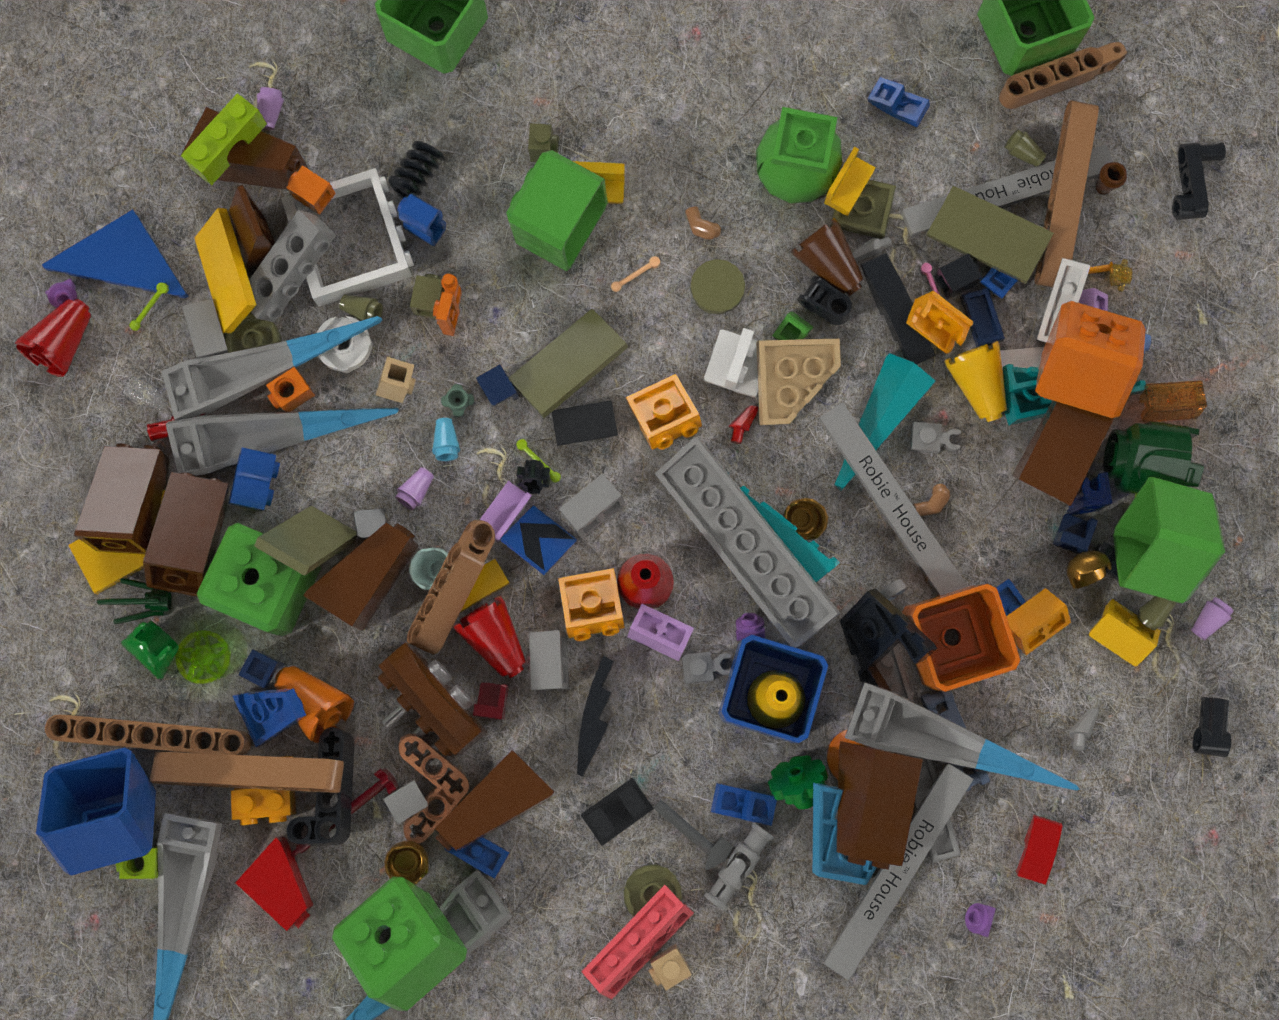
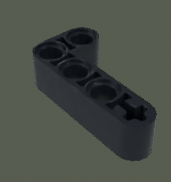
M330 727L325 729L320 735L318 759H333L344 762L340 793L316 792L315 816L296 817L287 825V837L292 843L307 846L341 845L350 836L354 738L344 730ZM336 794L338 797L337 804L332 808L330 805V800L332 796ZM307 824L308 834L302 838V828ZM335 824L336 833L330 838L329 828Z

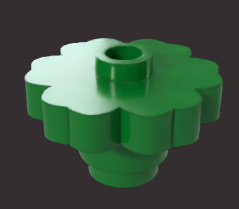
M808 755L794 756L789 762H780L771 771L772 778L768 781V785L776 800L784 799L786 804H793L796 808L805 810L813 807V782L826 785L825 781L828 779V773L820 759L812 760Z

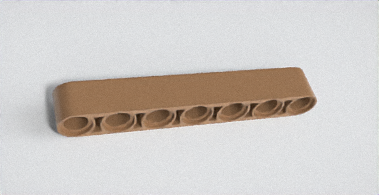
M1070 100L1066 106L1044 222V228L1054 234L1037 264L1034 279L1036 285L1053 288L1062 258L1070 260L1073 258L1099 113L1098 105Z
M61 714L50 717L45 724L47 737L51 740L225 755H245L252 745V740L248 733L232 729ZM63 721L67 723V731L64 735L59 731L60 724ZM93 723L96 726V733L91 738L88 735V727ZM122 725L125 729V735L122 740L117 739L116 731ZM151 728L154 732V737L150 743H147L144 735L146 730ZM179 730L183 735V740L180 745L176 746L173 742V735ZM206 733L210 734L212 738L211 745L208 748H204L201 743V739ZM237 735L241 744L238 750L233 751L230 747V740L233 736Z
M154 752L149 782L164 785L340 793L344 762L318 758Z

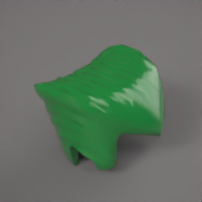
M153 621L138 624L133 632L129 633L126 639L121 641L122 647L131 653L136 660L140 661L159 680L164 678L168 667L179 649L176 641Z

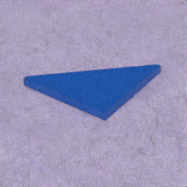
M133 209L42 264L43 268L47 271L65 273L85 279L100 280L125 287L140 288L154 293L157 292L156 286L158 283H166L169 286V291L166 294L179 296L184 299L189 297Z

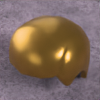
M796 499L790 502L784 511L783 517L797 527L796 532L805 540L819 538L827 528L828 515L825 507L814 499Z
M1086 551L1077 554L1068 563L1066 570L1072 588H1083L1103 579L1106 576L1105 567L1107 566L1109 570L1112 569L1110 560L1104 553L1099 551Z
M405 840L398 842L391 847L385 856V872L390 879L393 876L404 877L413 884H418L428 873L429 855L422 845L414 841Z

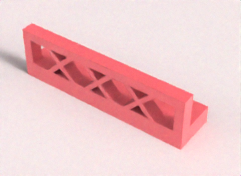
M664 885L581 972L600 994L613 999L694 912Z

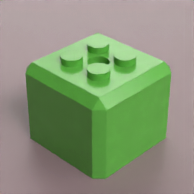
M377 0L375 3L376 12L387 42L443 74L453 72L488 19L485 0ZM435 21L444 23L443 28L438 31L431 30L430 25Z
M983 0L977 13L1003 73L1010 76L1074 53L1095 18L1087 0ZM1020 27H1030L1033 30V34H1023Z
M553 150L543 152L534 167L528 171L524 184L513 196L510 207L506 212L516 244L557 267L568 271L605 211L608 203L605 179Z
M1155 477L1147 479L1117 523L1113 534L1119 586L1177 603H1184L1191 598L1226 552L1213 494Z
M240 523L228 527L197 592L199 602L265 632L281 637L292 633L307 600L303 595L314 585L321 566L307 575H302L254 546L257 538L263 533ZM251 569H256L259 573V579L255 584L248 585L245 582V574Z
M393 876L337 924L332 935L333 941L368 997L401 1011H408L465 961L467 948L430 894L404 877ZM386 928H390V939L386 943L381 944L380 934Z

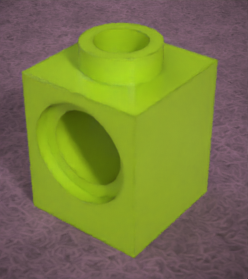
M152 846L150 852L142 856L144 860L142 870L136 868L135 858L116 863L119 879L158 878L157 846Z

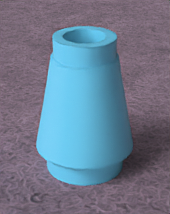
M437 419L432 453L435 454V458L439 461L455 460L458 458L460 447L452 419Z

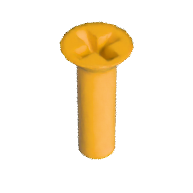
M1111 261L1108 265L1090 267L1088 274L1107 271L1113 273V262Z

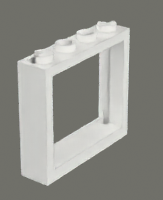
M376 168L330 182L336 193L332 199L373 186L398 263L325 287L316 263L314 270L306 279L312 298L318 307L339 301L345 294L354 296L413 277L410 267L414 266L410 251H404L402 242H405L406 238L401 225L396 227L394 218L398 217L393 200L389 202L385 193L390 192L385 176L380 177ZM291 195L281 198L288 222L292 220L298 210L307 208Z

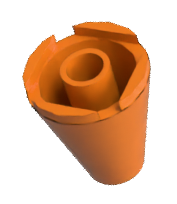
M296 666L284 667L275 676L274 686L276 690L294 688L297 696L301 699L306 716L297 721L306 737L315 743H319L320 735L325 729L330 727L338 728L335 725L341 719L346 722L354 708V700L348 694Z

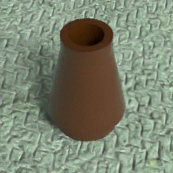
M1118 162L1105 164L1100 170L1098 182L1095 185L1096 191L1101 195H1106L1110 191L1124 185L1127 180L1125 167Z

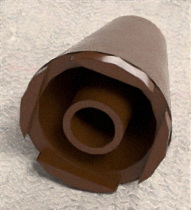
M834 217L830 220L832 224L830 228L827 224L823 225L799 244L802 248L799 252L796 248L790 252L818 277L827 281L832 287L843 294L847 293L848 296H851L862 287L860 281L864 278L840 224Z

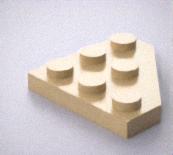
M840 339L757 341L760 425L790 424L795 419L798 412L810 402L829 377L834 375L841 367Z

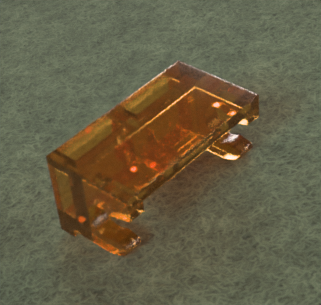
M1202 380L1146 384L1139 398V403H1145V408L1140 415L1142 422L1197 419L1207 407Z

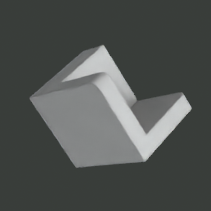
M415 779L383 798L397 824L428 806Z

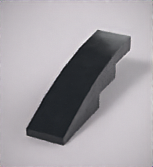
M883 253L860 264L879 313L884 315L894 341H898L904 359L917 365L936 356L930 341L906 324L913 302L887 253Z
M603 656L591 684L582 717L577 774L581 777L584 776L609 726L608 723L599 719L612 694L610 691L602 688L614 664L613 660Z

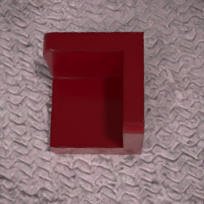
M481 682L478 702L474 704L473 716L504 720L509 685Z

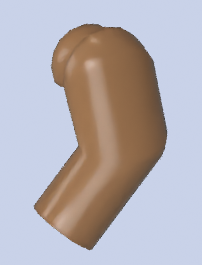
M697 206L690 207L685 211L691 231L695 236L711 240L720 235V226L717 223L703 220Z
M936 484L932 488V496L929 501L913 504L920 516L938 514L943 510L950 499V490L944 484Z

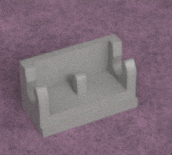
M213 299L182 306L196 357L203 358L227 353V346Z
M602 473L562 505L559 510L581 539H583L626 504L622 495Z
M561 630L529 632L531 690L569 689L567 632Z

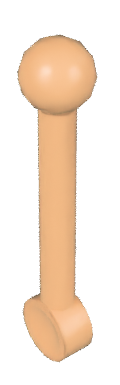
M656 256L651 257L649 263L621 281L613 282L611 289L614 292H618L623 285L648 269L658 268L660 259Z

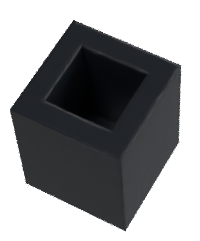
M968 253L940 267L934 277L948 300L976 286L982 278V272L978 262L972 260Z

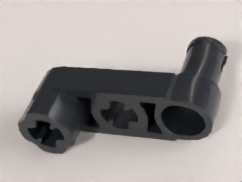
M1197 142L1181 144L1179 146L1178 167L1183 195H1176L1173 198L1172 213L1176 220L1206 217L1209 203L1202 161L1223 160L1226 155L1224 143L1200 145Z

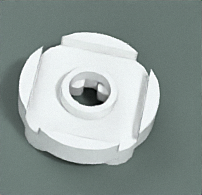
M346 316L347 318H330L320 326L317 333L359 322V320ZM365 330L350 338L347 349L338 350L339 345L318 355V357L328 368L334 371H341L342 373H350L362 366L368 359L373 347L368 330Z

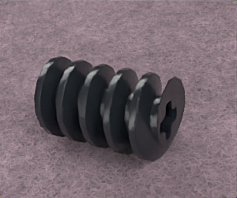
M422 141L413 142V150L407 151V158L402 159L400 162L401 167H397L394 170L395 176H391L388 179L392 189L401 198H408L412 193L421 196L422 192L417 187L418 184L427 187L428 183L423 177L433 178L434 174L429 168L439 169L440 166L435 159L445 160L444 155L438 149Z

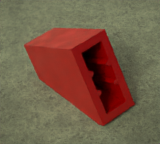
M284 836L275 837L235 883L280 926L288 931L295 926L299 929L309 919L311 915L308 911L313 906V902L296 860L291 855L292 850L287 839Z

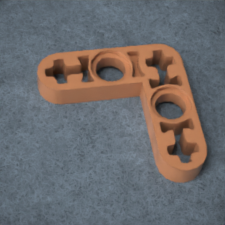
M410 733L403 736L399 741L398 749L400 756L435 785L425 797L427 803L429 804L434 799H439L444 803V809L440 814L430 813L427 806L406 819L403 826L405 838L408 841L420 844L428 839L440 822L466 795L469 790V782L461 770L422 737ZM417 741V749L423 755L426 749L430 751L423 756L420 764L416 763L419 760L417 754L412 751L409 754L405 753L407 750L406 742L412 744ZM432 758H437L442 762L441 770L435 774H431L425 769L427 761ZM450 768L451 771L448 772V775L455 781L461 778L460 784L462 788L460 790L454 788L451 791L449 790L451 787L449 781L443 778L440 783L437 780L441 779L447 769ZM421 812H424L428 819L434 821L432 824H429L427 820L421 827L423 831L421 835L419 833L411 835L410 825L414 824L417 826L423 820V817L419 815Z

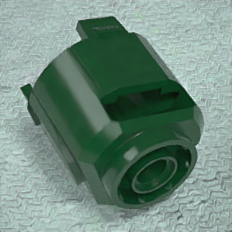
M1153 421L1145 424L1135 423L1124 430L1113 429L1105 446L1103 458L1104 474L1106 477L1114 478V485L1119 492L1138 494L1149 477L1159 478L1183 486L1199 487L1204 466L1191 462L1192 438L1199 435L1200 429Z

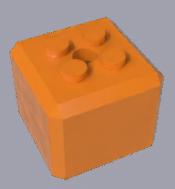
M1074 301L1062 304L1041 355L1035 391L1043 398L1109 418L1120 417L1143 367L1146 329L1142 321Z
M989 584L972 585L905 606L902 614L937 647L928 658L916 664L922 685L930 689L946 692L1015 670L1020 662L998 590ZM949 629H954L959 637L957 643L952 646L948 645L944 640V634Z

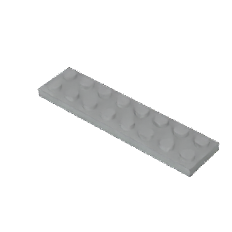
M699 437L693 438L655 473L791 647L800 648L841 614Z

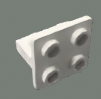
M743 328L742 334L738 335L723 329L720 330L704 376L705 382L751 397L757 396V340L752 339L754 331Z

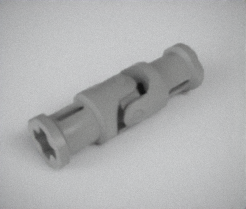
M754 822L751 825L752 830L744 842L739 843L730 855L726 865L728 868L720 870L718 873L719 878L712 889L703 895L723 911L727 909L726 903L735 890H740L742 887L743 879L749 876L761 859L759 855L766 844L775 838ZM739 853L745 854L751 861L750 867L744 860L737 858L736 855Z

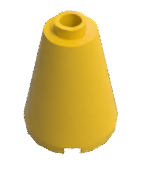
M998 341L992 343L993 348L991 349L986 344L957 355L958 357L954 358L955 362H952L951 358L944 360L947 369L980 419L986 418L987 422L1003 417L1002 412L1007 410L1001 351Z
M780 670L767 671L759 675L750 685L747 705L751 715L760 724L774 729L784 728L796 722L801 716L805 706V693L802 685L793 675ZM777 691L783 694V702L777 700Z

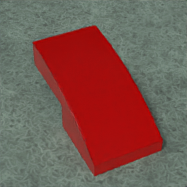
M1033 815L1024 839L1025 848L1016 869L1017 876L1046 885L1057 853L1063 828L1062 823Z

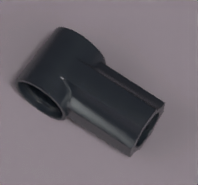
M1201 697L1199 727L1196 728L1192 741L1195 753L1218 757L1228 756L1231 749V735L1227 732L1229 700Z

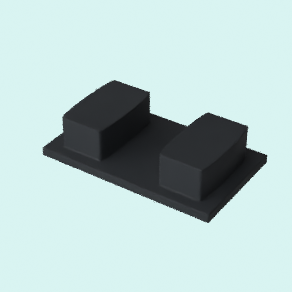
M612 400L552 411L557 446L618 436Z
M631 778L583 812L581 817L601 846H603L654 808L634 779Z

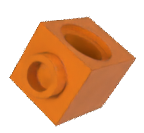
M304 166L298 172L296 171L291 175L286 187L295 200L318 215L322 213L336 194L328 181Z
M295 367L266 385L271 392L267 395L270 402L276 409L281 407L285 412L293 411L315 396L301 373ZM293 386V394L289 397H283L284 390L287 387Z

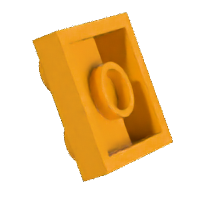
M676 374L626 397L627 403L652 450L656 448L660 450L667 449L673 444L674 439L681 436L686 438L692 437L702 427L700 415Z
M614 568L558 578L568 638L574 637L576 641H585L591 637V634L602 632L605 636H613L619 633V629L625 628Z
M234 788V790H231L232 820H240V825L258 824V818L269 817V823L286 822L288 815L296 814L295 791Z

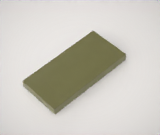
M953 186L927 232V237L964 255L969 253L971 258L1027 284L1054 233Z
M590 309L511 375L509 380L533 408L545 418L624 352L628 345L593 309Z
M311 505L259 536L254 546L300 574L307 575L354 543L357 539V533L355 530Z

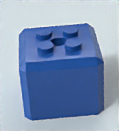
M750 635L742 639L737 646L718 714L724 723L790 743H800L809 736L828 664L821 655ZM772 670H780L793 675L800 682L805 693V706L801 716L790 726L779 729L769 728L760 724L751 715L747 705L748 690L752 682L762 673ZM777 691V700L783 702V694Z
M125 747L53 766L44 774L36 834L62 870L70 876L145 856L150 852L153 844L156 789L149 782L150 779L133 752Z

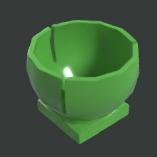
M782 107L780 119L768 127L756 149L757 174L771 195L788 203H808L828 193L843 167L841 139L835 132L838 117Z

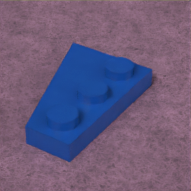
M294 688L242 692L233 695V699L255 747L266 744L306 716L303 703L297 696Z

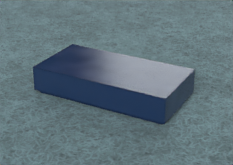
M985 288L961 295L960 300L965 315L973 321L970 330L976 348L986 344L992 345L995 341H1004L1005 337L989 289Z

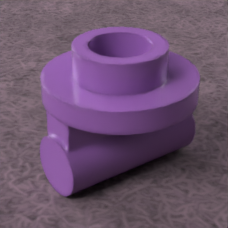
M71 279L56 283L49 290L45 291L50 304L56 308L67 299L73 301L77 299L76 286Z
M745 613L736 620L737 641H741L750 635L765 638L764 619L755 613Z
M980 903L971 905L965 915V923L968 930L972 933L988 937L996 908Z

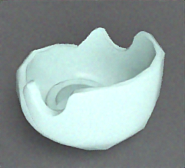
M440 548L419 550L410 560L409 573L412 581L420 588L430 590L448 552Z

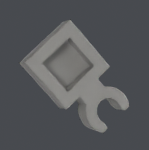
M913 422L910 451L938 454L940 446L951 452L958 451L960 445L952 444L949 438L950 436L959 437L961 431L950 429L947 432H941L942 424Z
M710 652L682 655L685 684L713 681V672H718L725 676L729 675L731 669L724 670L720 663L723 659H730L731 654L723 653L711 660Z

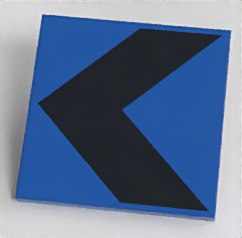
M533 505L500 538V541L545 575L574 545L577 539Z

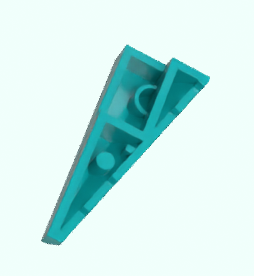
M891 353L885 357L881 371L858 424L875 450L881 446L936 381L914 362ZM846 459L843 461L834 484L840 491L856 475Z
M1007 364L1003 367L1007 410L1004 413L1008 426L1043 418L1053 400L1043 398L1035 391L1038 367L1021 368L1014 367V364ZM1144 380L1135 382L1129 396L1148 390L1146 382Z
M745 486L740 487L815 582H818L840 563L835 557L829 559L818 550L819 544L814 540L808 542L796 532L797 527L764 501L758 503L749 496L750 490Z

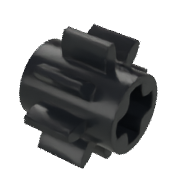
M526 460L524 467H517L516 486H522L525 493L540 494L543 487L549 488L550 468H545L540 460Z

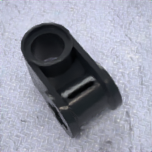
M813 276L810 280L811 285L803 295L800 294L797 298L798 302L805 309L817 314L830 324H844L848 320L852 308L850 298L832 287L824 279ZM840 305L844 308L845 312L837 314L831 307Z

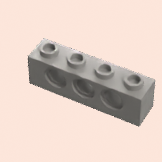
M298 210L250 278L249 282L257 304L251 313L257 319L275 322L282 315L284 308L291 298L297 294L303 281L314 270L320 257L329 249L330 243L336 234L315 214Z

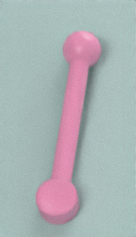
M924 263L920 271L926 275L932 291L934 290L940 295L931 274L932 266L929 263Z

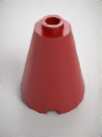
M67 299L15 342V344H18L16 346L17 350L36 366L42 364L49 367L46 372L57 377H64L70 368L90 321L89 306L79 299L74 301Z
M639 554L628 559L622 565L617 578V586L621 597L628 605L638 610L641 604L652 609L660 607L668 600L674 585L673 574L668 564L652 554ZM643 574H648L651 577L647 580H644L640 576Z
M501 595L495 597L494 602L490 605L486 602L460 619L462 625L460 623L453 625L455 631L502 677L508 675L509 678H512L524 670L522 665L526 660L505 600Z

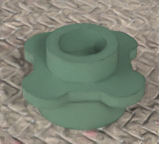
M454 384L446 396L441 398L442 405L449 407L456 417L463 416L464 410L469 405H473L475 401L474 396L467 394L460 384ZM456 398H460L459 403L455 402Z

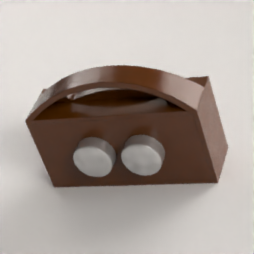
M405 642L378 665L383 671L378 676L380 682L388 690L392 689L395 691L398 689L402 693L396 699L400 706L382 721L386 728H390L407 712L413 713L416 710L421 717L415 721L419 728L413 734L423 737L428 733L432 734L435 732L440 739L434 744L445 757L447 755L450 757L452 754H464L487 733V730L468 709L473 705V701L468 694L458 685L451 689L447 683L452 678L444 666L437 660H433L429 664L413 645ZM415 741L412 744L406 742L405 745L407 750H409L417 741Z

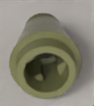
M1019 129L1012 134L1004 146L1008 150V154L1035 167L1039 166L1047 155L1026 131L1021 132Z
M345 294L340 300V310L345 311L360 321L382 316L383 305L376 298Z
M1154 596L1139 608L1140 612L1137 618L1147 628L1156 630L1158 627L1164 626L1176 602Z

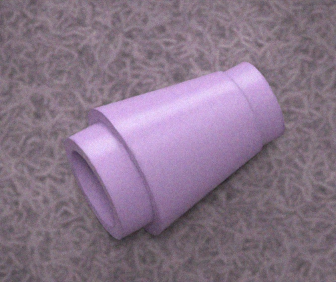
M261 87L260 93L257 94V109L267 123L263 128L265 130H274L284 102L280 90Z
M420 467L418 471L397 489L396 500L410 510L420 506L434 478L433 474Z
M1214 597L1211 602H1206L1191 631L1201 639L1206 640L1232 619L1230 615L1234 611L1222 600Z

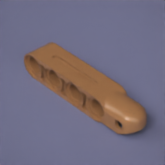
M1113 42L1098 48H1085L1009 77L999 95L1000 103L1008 109H1015L1089 82L1095 76L1113 70L1125 58L1128 52L1121 42ZM1084 62L1091 64L1092 67H1088ZM1059 71L1065 72L1068 76H1063ZM1034 80L1042 82L1043 86L1038 85ZM1009 89L1016 90L1019 95L1011 93Z
M480 519L471 521L465 527L459 541L450 549L408 631V644L432 655L437 654L443 647L495 542L494 529L488 522Z

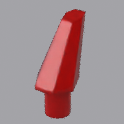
M748 406L729 425V428L733 429L732 443L742 444L743 434L749 431L759 409L758 406Z

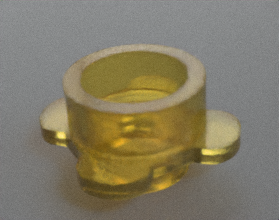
M1123 259L1121 264H1113L1110 270V285L1118 286L1119 292H1123L1125 285L1130 284L1133 271L1131 267H1128L1127 259Z

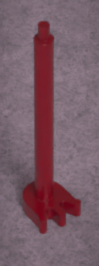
M380 768L374 773L375 777L380 780L352 801L351 815L385 788L389 795L397 789L398 782L389 770ZM335 824L331 825L329 832L336 827ZM297 844L296 849L291 852L292 857L299 853H304L311 846Z

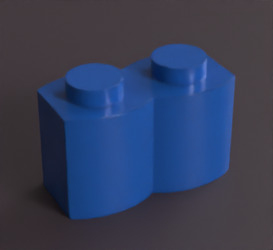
M410 194L408 198L404 197L399 203L397 211L399 212V219L403 222V228L428 244L435 246L446 230V222L442 220V211L413 194Z
M243 447L240 449L228 504L263 511L265 505L271 506L274 490L269 489L271 478H277L280 462H275L276 455Z

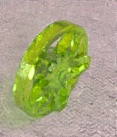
M208 630L192 632L178 645L179 649L175 655L176 666L180 674L190 682L197 684L212 683L221 678L229 667L231 659L229 645L222 636ZM207 635L216 638L220 643L210 646V640ZM201 636H203L205 645H200ZM195 638V648H185L187 643ZM223 647L218 654H215L214 650L216 648ZM191 652L190 658L182 655V653ZM224 655V662L221 666L220 662L215 660V658H221ZM182 660L192 663L188 673L183 667ZM213 664L216 665L218 672L211 669ZM195 668H200V671L193 677ZM205 669L207 673L213 675L207 679H199L204 674Z

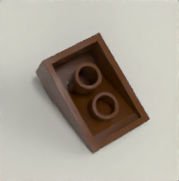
M240 185L235 191L228 213L244 265L253 275L275 244L264 214L245 187Z

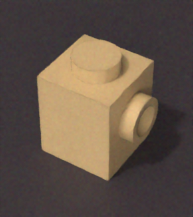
M387 357L380 376L376 396L403 403L406 394L411 395L416 381V379L411 378L414 365Z
M676 944L650 959L653 968L649 969V973L657 986L662 984L665 990L670 989L692 975L687 962Z

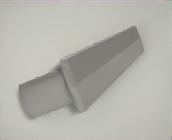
M889 237L880 240L879 238H872L852 254L856 261L881 254L884 249L890 248L892 241Z
M1099 709L1087 710L1069 731L1070 736L1073 738L1074 750H1085L1086 738H1091Z

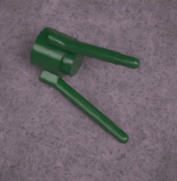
M121 578L120 582L151 590V592H146L144 598L97 600L98 605L144 604L145 609H150V611L114 619V624L131 622L152 616H164V612H170L172 605L170 591L149 588L145 582Z

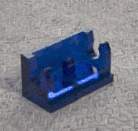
M1108 472L1099 473L1097 477L1090 481L1088 478L1084 479L1082 483L1083 496L1079 499L1075 497L1072 505H1069L1067 514L1095 513L1113 504Z

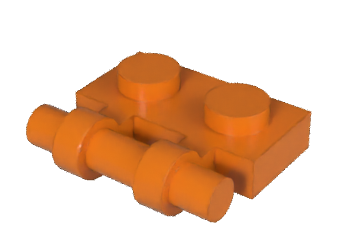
M447 273L441 280L445 291L442 292L440 300L435 301L433 316L436 317L437 324L443 334L454 336L460 313L459 304L462 290L457 278Z

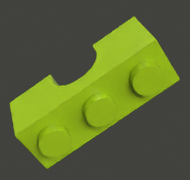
M237 93L182 153L181 157L191 170L212 186L230 166L227 156L231 148L240 140L250 144L267 123L260 111Z

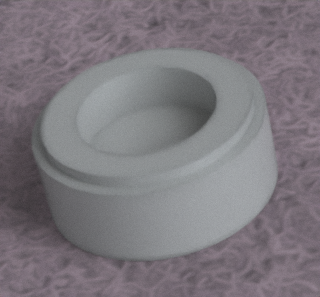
M898 579L882 589L880 593L891 601L906 591L908 587L902 579Z

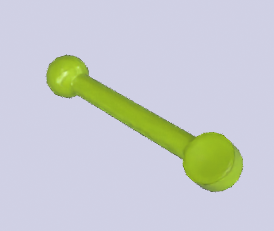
M166 283L157 284V292L136 320L130 322L129 327L131 330L137 331L140 329L141 321L159 297L169 291V286Z
M520 439L517 441L516 446L518 450L525 451L533 460H540L545 468L548 467L528 447L526 440ZM550 468V480L555 483L559 482L561 479L560 473L554 472Z

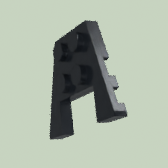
M877 589L867 591L840 620L851 655L856 654L861 668L858 671L860 681H865L889 691L891 689L876 665L900 641L914 664L923 662L937 649L936 645Z

